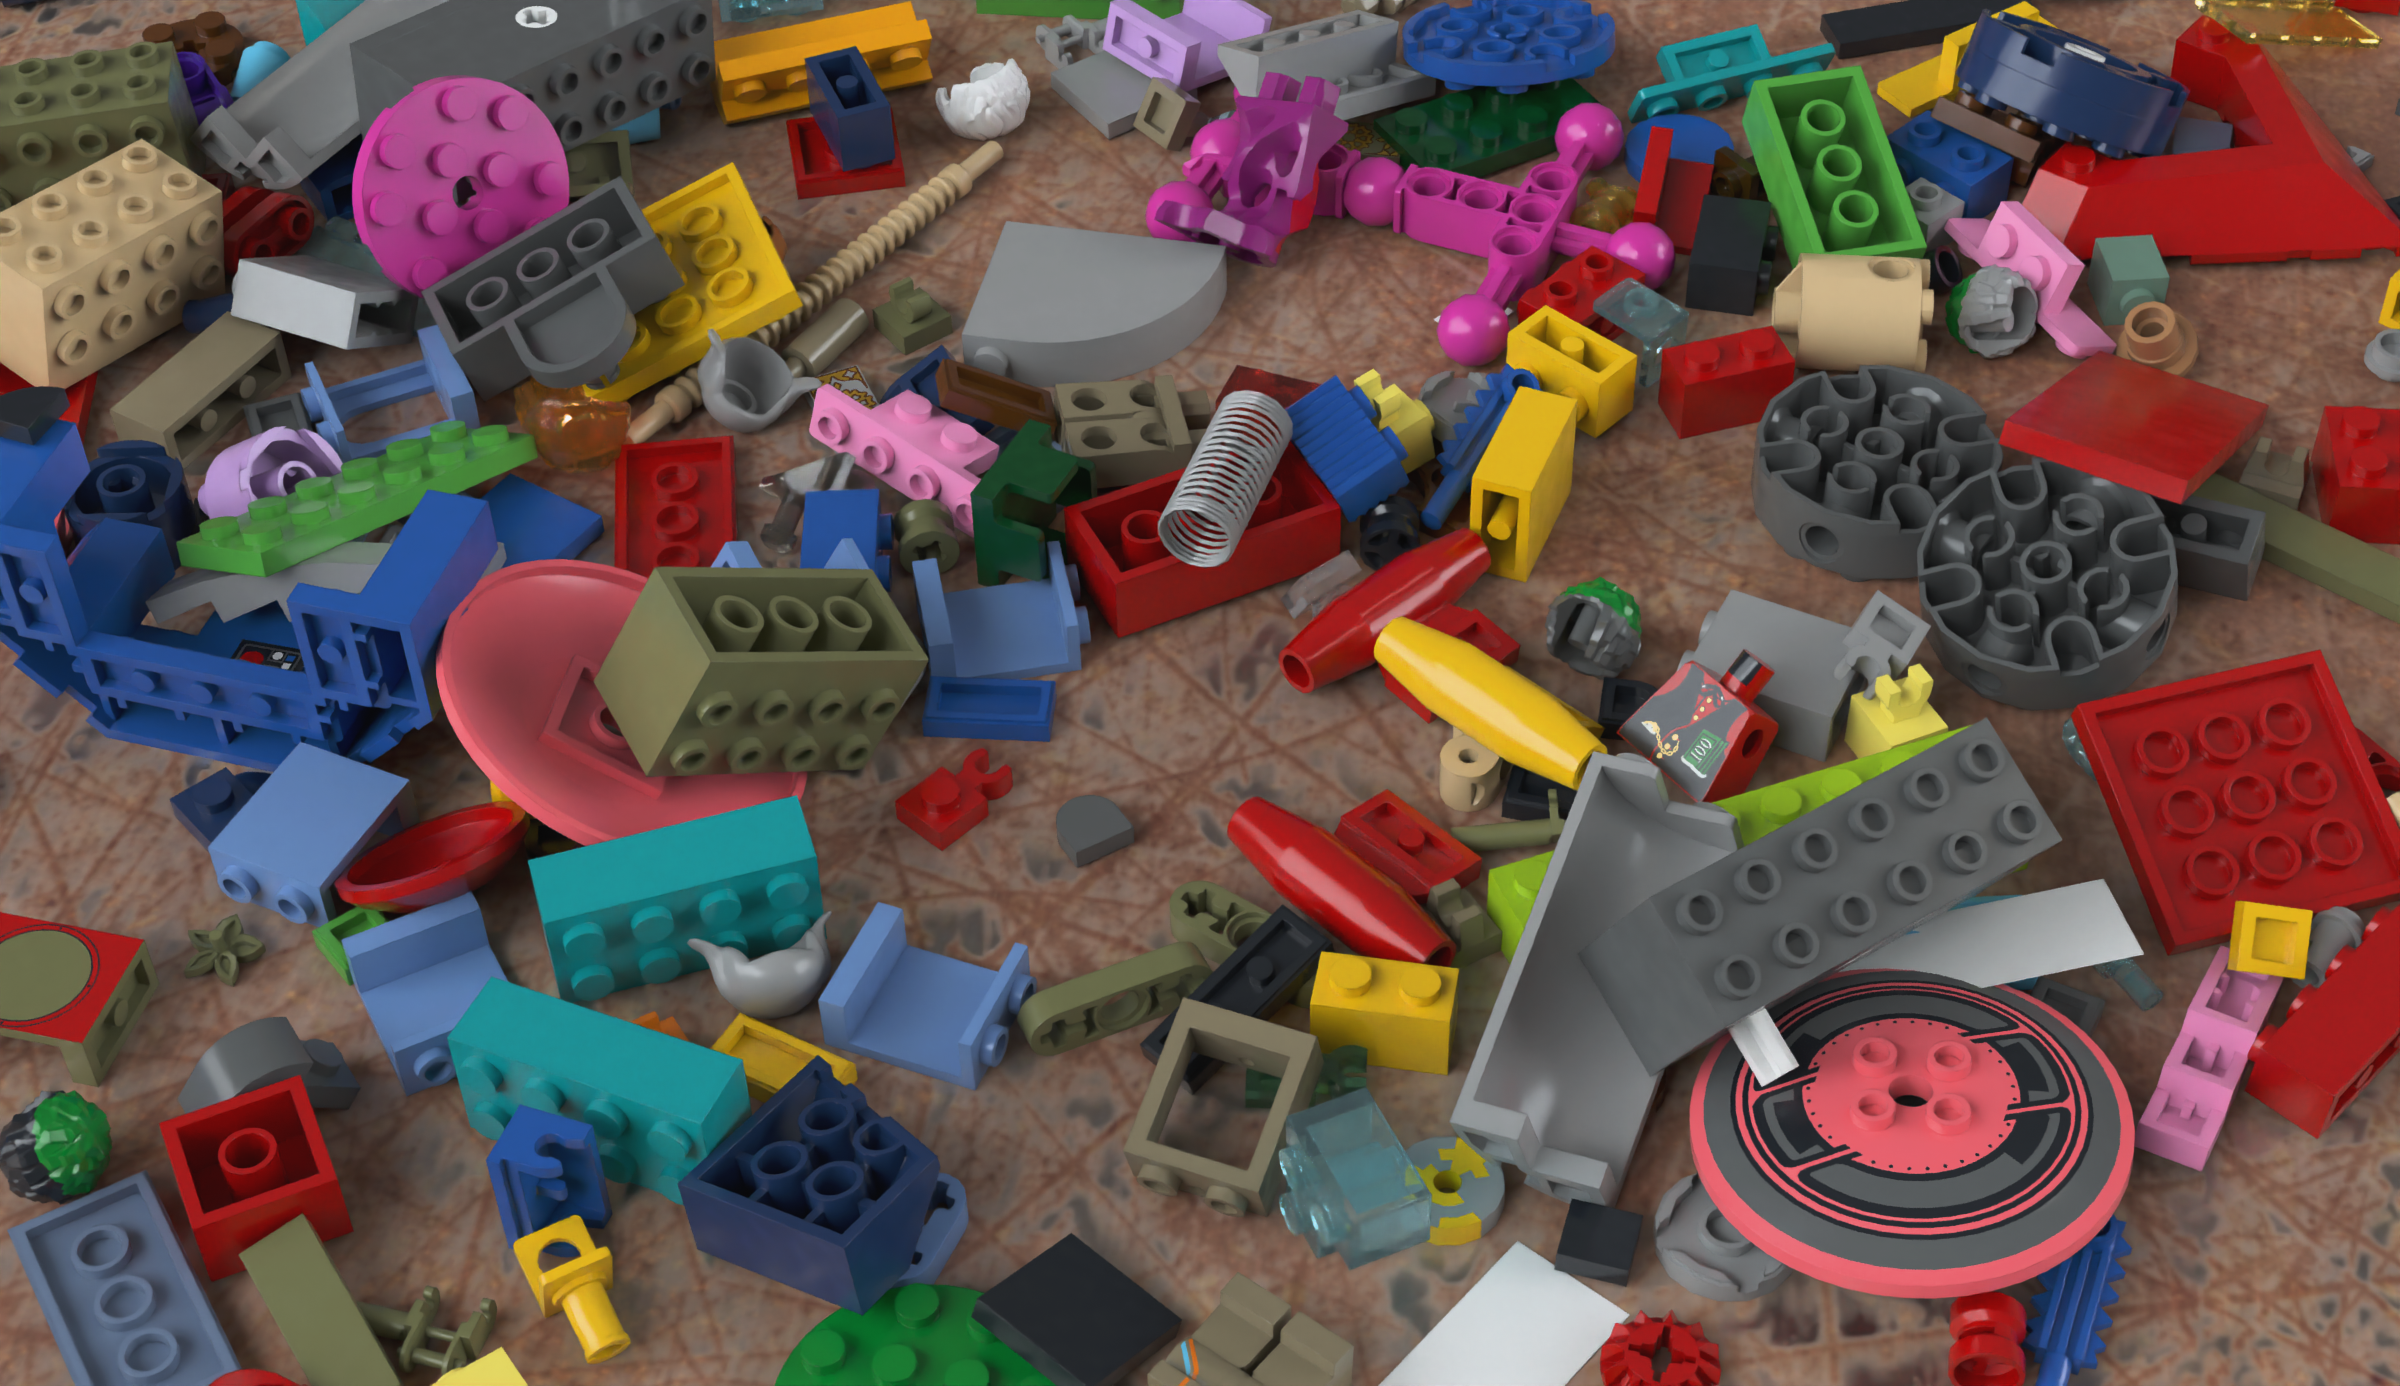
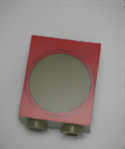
M0 912V1036L60 1047L73 1082L99 1087L159 986L145 940Z

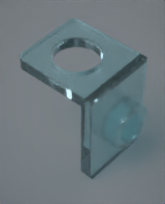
M1633 278L1624 279L1594 300L1593 311L1644 342L1639 384L1646 388L1650 387L1660 379L1661 362L1655 365V361L1661 348L1670 340V347L1685 344L1689 312Z

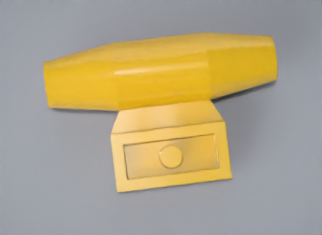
M1403 616L1393 619L1380 633L1374 647L1375 659L1428 710L1507 762L1578 791L1592 752L1607 754L1606 746L1599 741L1605 729L1603 726L1511 667L1493 659L1472 644Z

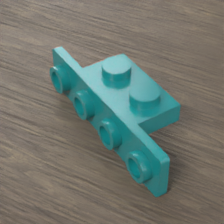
M1758 24L1662 46L1656 59L1666 83L1639 90L1627 114L1630 122L1636 123L1658 115L1677 114L1678 112L1697 107L1699 111H1709L1721 106L1730 99L1746 96L1748 99L1755 80L1824 71L1834 58L1836 51L1832 43H1827L1771 57Z

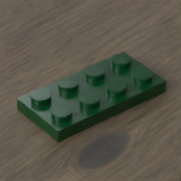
M1571 78L1529 85V89L1526 92L1519 94L1500 93L1496 90V86H1475L1472 89L1449 93L1441 98L1413 107L1403 108L1398 112L1374 119L1373 129L1400 154V165L1406 170L1410 164L1418 165L1419 168H1440L1478 178L1557 151L1554 136L1559 119L1568 110L1580 103L1600 102Z

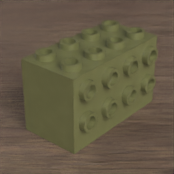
M173 41L156 44L152 42H138L128 48L102 52L84 50L68 57L47 60L29 58L17 64L0 66V212L140 139L150 143L202 178V174H205L206 154L190 140L198 129L199 124Z
M655 567L593 682L646 777L828 770L848 771L864 769L929 659L872 569Z

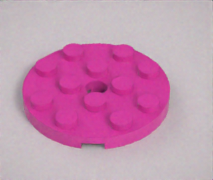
M450 75L422 82L412 87L414 91L402 98L391 109L385 108L376 118L362 142L352 182V205L359 236L362 243L368 245L376 261L383 270L381 272L398 287L414 296L424 299L421 291L568 206V165L562 144L554 127L536 104L514 88L500 82L466 75ZM467 176L472 183L473 190L476 191V196H471L465 205L458 207L453 199V188L460 178Z

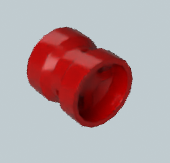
M1994 1291L1958 1297L1951 1304L1949 1332L1953 1340L1956 1341L1950 1347L1948 1356V1376L1951 1383L1955 1386H2022L2026 1373V1356L2022 1348L2019 1347L2026 1335V1311L2023 1305L2014 1297Z

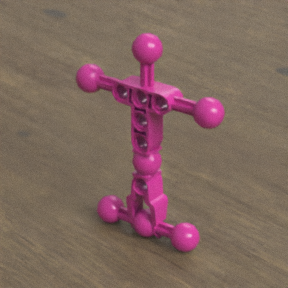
M1236 87L1233 91L1234 99L1240 95ZM1580 103L1568 110L1559 119L1554 136L1557 151L1560 154L1556 162H1543L1534 166L1529 171L1520 188L1440 168H1419L1418 165L1410 164L1405 172L1400 165L1387 157H1367L1361 160L1360 151H1348L1344 146L1337 143L1318 162L1319 187L1313 212L1314 215H1335L1336 218L1343 219L1347 212H1349L1352 217L1366 226H1386L1393 222V232L1401 234V232H1404L1410 238L1417 241L1488 258V274L1476 294H1464L1443 309L1436 330L1439 344L1445 354L1462 366H1484L1495 360L1505 350L1508 332L1510 331L1508 318L1505 313L1510 301H1519L1528 289L1542 283L1558 254L1575 258L1593 245L1645 273L1644 293H1649L1671 277L1676 261L1672 240L1662 229L1650 222H1631L1617 230L1614 234L1575 225L1578 187L1588 171H1598L1609 165L1619 156L1623 145L1624 133L1621 121L1611 109L1600 103ZM1236 109L1231 118L1215 119L1203 126L1195 134L1190 150L1191 160L1185 162L1182 167L1183 175L1187 177L1185 181H1171L1157 189L1150 196L1145 212V220L1153 238L1188 242L1191 240V238L1154 220L1158 208L1165 200L1194 207L1213 208L1211 200L1218 190H1220L1223 197L1229 199L1228 181L1221 177L1234 158L1240 141L1238 109ZM1267 185L1255 197V207L1259 206L1267 198L1271 185Z

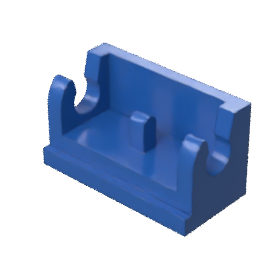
M520 1104L486 1159L509 1249L514 1250L513 1245L516 1240L572 1215L580 1216L586 1228L604 1229L613 1213L593 1125ZM566 1242L552 1243L542 1251L559 1257H575L580 1255L575 1246Z

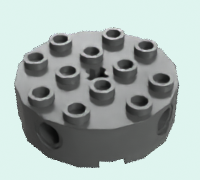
M1860 365L1858 374L1837 375L1830 378L1824 370L1796 380L1773 397L1765 410L1757 428L1751 475L1755 515L1789 556L1804 559L1815 567L1838 572L1849 581L1864 582L1869 579L1914 578L1918 576L1917 549L1933 511L1967 478L1993 467L1996 473L2000 472L2004 458L2001 444H1998L1999 438H1995V434L1985 424L1987 414L1971 396L1935 376L1890 365Z
M2033 457L2032 465L2012 466L1996 473L1993 467L1967 478L1933 511L1917 549L1922 620L1931 625L1925 636L1942 666L1947 672L1981 697L2020 709L2034 711L2076 708L2078 704L2099 700L2128 688L2162 654L2177 616L2178 570L2174 539L2164 524V515L2152 496L2148 493L2040 457Z

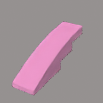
M2224 946L2219 947L2187 1010L2181 1032L2163 1065L2157 1087L2138 1123L2134 1146L2201 1172L2251 1062L2247 1058L2248 1052L2258 1035L2265 1028L2285 980V977L2228 970L2230 949Z

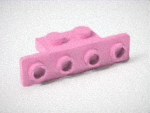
M2001 201L1992 221L1984 218H1950L1947 220L1944 230L1959 244L1958 249L1963 255L1975 260L1982 268L1995 264L1998 267H2008L2012 271L2019 272L2022 278L2031 282V289L2035 291L2038 298L2035 323L2040 324L2056 340L2055 345L2061 352L2077 359H2085L2087 356H2092L2098 351L2113 354L2117 344L2069 298L2085 265L2018 201Z
M825 384L817 389L809 432L814 438L914 501L931 499L945 504L952 513L954 527L974 539L970 493L981 480L977 476L990 469L997 460L999 445L978 433L972 426L960 422L931 404L927 398L915 394L909 389L871 410L830 384Z

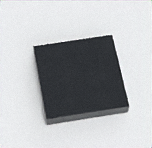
M1072 1233L977 1298L971 1316L1057 1386L1114 1385L1176 1338L1182 1322L1180 1317Z

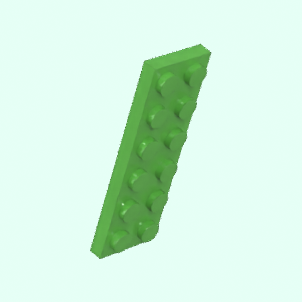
M447 421L430 427L429 436L422 439H405L393 442L386 446L387 453L377 458H359L343 463L341 465L342 472L331 477L323 476L302 480L295 484L296 492L284 497L271 496L252 501L248 504L249 511L236 517H217L204 521L199 525V533L176 542L181 566L266 578L413 513L428 489L456 494L538 458L534 435L508 432L505 425H489L472 429L466 428L464 421Z

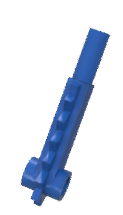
M1507 363L1500 374L1489 373L1486 376L1490 390H1477L1475 392L1479 407L1467 406L1464 409L1468 423H1456L1453 426L1457 440H1444L1442 446L1445 452L1436 457L1443 466L1440 473L1445 478L1420 514V520L1424 525L1434 530L1440 529L1464 491L1466 493L1471 492L1472 476L1518 387L1524 386L1543 391L1540 389L1537 378L1530 370H1514Z
M2114 1214L2098 1234L2073 1256L2052 1269L2037 1275V1279L2047 1289V1292L2031 1296L2030 1303L2041 1316L2026 1320V1331L2029 1335L2022 1342V1347L2035 1353L2033 1362L2041 1364L2035 1386H2067L2070 1374L2078 1375L2080 1368L2096 1369L2098 1362L2095 1354L2105 1352L2106 1345L2095 1332L2110 1328L2113 1320L2101 1307L2118 1303L2119 1295L2108 1283L2124 1279L2126 1272L2115 1259L2130 1255L2132 1251L2131 1246L2122 1237L2126 1222L2117 1220Z

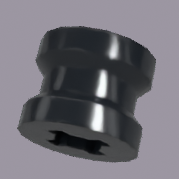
M1388 496L1386 501H1379L1376 508H1369L1366 515H1360V532L1362 534L1360 538V557L1367 566L1377 571L1400 554L1420 546V537L1418 535L1420 517L1416 506L1406 498Z

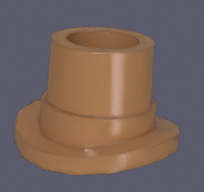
M2155 301L2142 303L2128 313L2124 323L2125 330L2121 333L2116 343V356L2184 377L2193 368L2199 354L2197 333L2190 321L2179 314H2175L2166 304Z

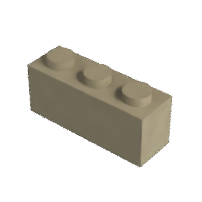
M227 311L109 409L119 441L144 440L155 442L165 447L168 456L174 460L177 457L182 464L183 470L186 469L246 417L243 406L264 401L292 377L281 333L259 323L232 316L231 312Z

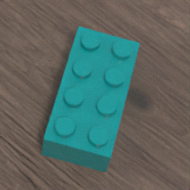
M797 795L528 860L561 1000L570 1003L583 1000H598L610 993L650 983L661 984L671 981L678 976L710 969L706 958L687 944L689 939L693 938L709 941L719 947L729 946L741 951L748 959L785 950L801 940L806 930L810 929L817 919L824 914L817 856ZM824 925L825 937L827 939L826 926Z
M492 976L447 1037L470 1127L475 1128L483 1136L498 1141L520 1104L591 1124L595 1133L604 1177L616 1183L625 1184L631 1182L657 1191L670 1201L680 1205L684 1204L677 1183L752 1116L742 1059Z

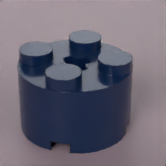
M144 440L118 441L97 448L99 457L88 462L91 471L64 506L76 547L82 538L104 518L162 528L174 569H178L181 566L176 542L189 537L196 521L194 504L179 459L176 457L174 460L168 456L165 447L155 442Z

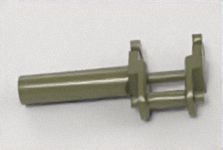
M1548 789L1550 818L1451 828V836L1473 852L1549 845L1551 842L1558 843L1566 820L1560 819L1557 789Z
M432 1286L424 1288L423 1298L426 1301L416 1299L410 1312L356 1300L375 1335L404 1341L403 1345L398 1347L396 1355L399 1357L400 1370L406 1373L412 1372L416 1365L420 1364L442 1369L441 1373L443 1376L455 1368L465 1367L467 1358L477 1360L494 1326L497 1315L495 1300L483 1298L480 1303L482 1313L473 1311L469 1321L461 1322L457 1332L433 1327L431 1324L438 1312L440 1292L437 1287ZM430 1338L451 1342L446 1354L425 1349Z

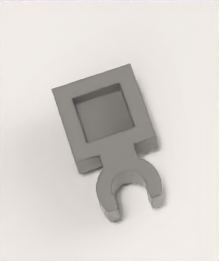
M1877 590L1842 642L1850 649L1836 666L1834 677L1841 681L1850 670L1861 672L1868 680V687L1864 691L1863 697L1867 700L1875 698L1877 696L1875 693L1876 678L1888 674L1897 679L1910 662L1931 625Z

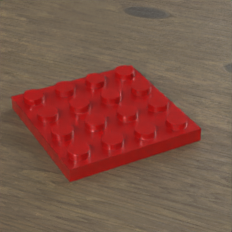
M2321 649L2081 703L2076 706L2070 715L2167 956L2229 942L2231 940L2236 901L2312 910L2313 920L2320 911L2329 910L2335 906L2358 911L2400 900V829Z

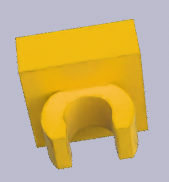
M2236 901L2227 969L2305 980L2313 911Z

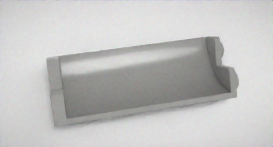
M365 0L225 109L221 105L208 115L190 140L219 166L242 180H246L249 176L254 175L264 179L262 182L265 188L274 190L287 189L299 184L361 133L350 43L449 0Z
M1595 751L1592 752L1449 1121L1458 1136L1472 1150L1493 1166H1501L1502 1161L1517 1165L1522 1172L1527 1174L1524 1184L1568 1204L1571 1203L1572 1199L1615 1208L1665 1070L1663 1069L1653 1076H1649L1578 953L1649 897L1744 847L1735 816L1729 814L1722 807L1709 802H1695L1693 805L1669 800L1660 768L1642 756L1633 753H1620L1617 756Z

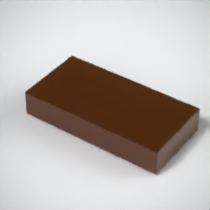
M948 358L942 359L935 374L940 407L1015 431H1020L1025 423L1032 419L1051 425L1052 436L1057 427V420L1050 391Z

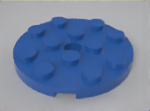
M1472 0V6L1458 9L1450 8L1449 4L1443 2L1418 12L1405 23L1402 29L1403 57L1415 70L1430 77L1444 80L1445 87L1451 90H1468L1475 86H1496V90L1500 93L1519 94L1526 92L1529 89V85L1549 83L1568 78L1585 79L1594 76L1595 68L1605 63L1615 51V22L1608 13L1599 14L1598 17L1591 14V3L1582 0Z

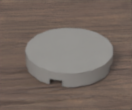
M1698 1173L1682 1178L1663 1195L1654 1220L1655 1253L1669 1277L1691 1293L1716 1301H1750L1773 1292L1791 1276L1793 1268L1766 1254L1746 1239L1724 1217L1711 1200L1701 1179H1698Z

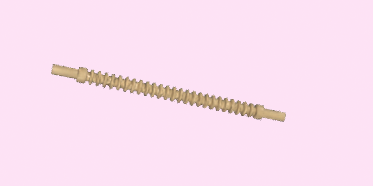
M990 140L960 164L953 163L946 166L939 172L937 177L929 180L928 185H922L918 189V193H912L908 197V201H902L898 205V209H892L888 213V217H881L877 225H871L867 233H861L857 237V241H851L847 245V249H841L836 254V257L829 258L826 266H819L815 274H809L805 278V282L797 283L795 289L804 306L790 312L781 320L770 323L745 337L762 342L768 347L776 346L779 343V338H786L790 334V330L798 329L801 321H808L810 319L811 313L819 312L822 305L829 304L832 301L833 296H839L843 292V288H849L853 284V280H858L864 275V272L871 271L874 263H881L885 255H891L895 247H901L905 239H911L915 231H921L925 227V223H931L935 219V215H941L945 211V207H951L955 200H959L969 193L972 189V182L1003 158L1002 147L996 141ZM701 360L698 361L696 368H689L686 371L685 377H677L674 385H667L655 396V404L618 432L617 437L621 445L644 443L669 422H681L692 412V408H698L702 404L701 387L697 375V369Z

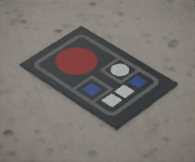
M242 639L230 658L235 660L242 659L255 664L295 672L301 671L304 667L300 649Z

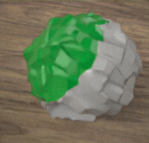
M1995 264L1983 267L1976 273H1972L1952 289L1949 296L1950 300L1945 305L1947 314L1945 321L1950 335L1960 344L1967 346L1970 353H1979L1983 358L1993 359L2012 354L2014 349L2027 343L2036 331L2035 314L2038 310L2036 293L2031 289V282L2022 278L2019 272L2012 271L2008 267H1998Z

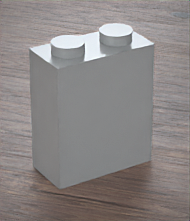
M308 255L239 259L238 271L232 283L234 297L231 315L350 350L410 344L412 342L419 297L401 289L387 278Z
M1733 589L1730 590L1718 612L1710 610L1707 613L1699 634V646L1695 652L1691 650L1685 651L1677 669L1678 671L1685 663L1694 660L1723 676L1742 650H1748L1775 671V674L1753 701L1778 722V732L1771 745L1822 762L1826 761L1848 720L1851 695L1862 692L1868 682L1867 678L1856 670H1850L1841 681L1834 677L1836 666L1850 649L1842 642L1852 627Z

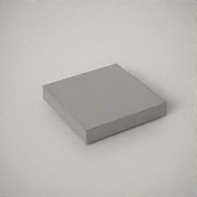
M1102 51L1051 72V88L1108 139L1136 128L1133 126V123L1152 80L1150 77L1107 51ZM1197 88L1187 91L1189 95L1197 100Z

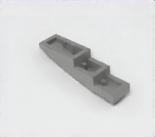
M345 542L266 578L200 569L168 581L145 603L159 624L211 601L221 620L225 623L277 600L288 621L291 622L286 600L298 582L329 589H339L355 594L363 590L393 543Z

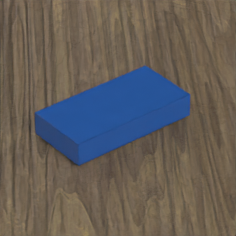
M930 676L922 717L923 737L1050 742L1057 698L1056 681Z

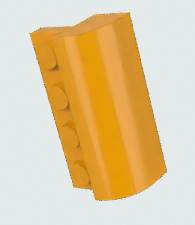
M908 1L714 41L716 81L711 82L710 87L724 125L809 108L810 103L804 59L854 46L859 50L882 92L929 83L933 80L928 62L932 36L927 19L917 21L912 2Z

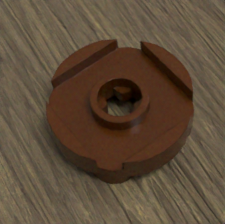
M215 11L204 12L195 19L179 21L170 25L165 23L153 24L142 33L144 42L156 44L173 41L176 53L193 52L199 54L204 58L220 84L224 86L233 82L231 72L238 68L242 52L246 49L240 31L234 26L227 24L222 13Z

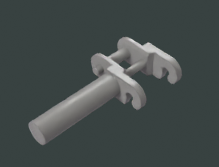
M1066 15L1061 26L1050 29L1044 24L1038 25L1036 27L1035 40L1045 50V58L1058 69L1073 64L1072 54L1070 52L1064 54V48L1077 44L1083 50L1090 49L1095 54L1105 51L1102 48L1108 17L1090 23L1087 20L1080 22L1074 16ZM1063 36L1069 37L1068 39H1065V40H1062V39H1061V37H1063Z

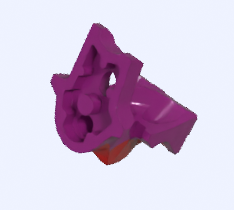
M1266 72L1258 98L1238 95L1235 99L1240 117V141L1234 158L1221 177L1228 181L1229 199L1224 209L1217 211L1213 208L1194 207L1165 200L1158 208L1154 220L1191 238L1189 242L1226 246V256L1261 267H1275L1286 238L1307 229L1310 224L1318 195L1319 160L1348 131L1349 123L1333 115L1341 88L1323 78L1306 76L1299 100L1296 102L1302 83L1281 73ZM1267 185H1271L1267 198L1259 206L1255 207V197Z

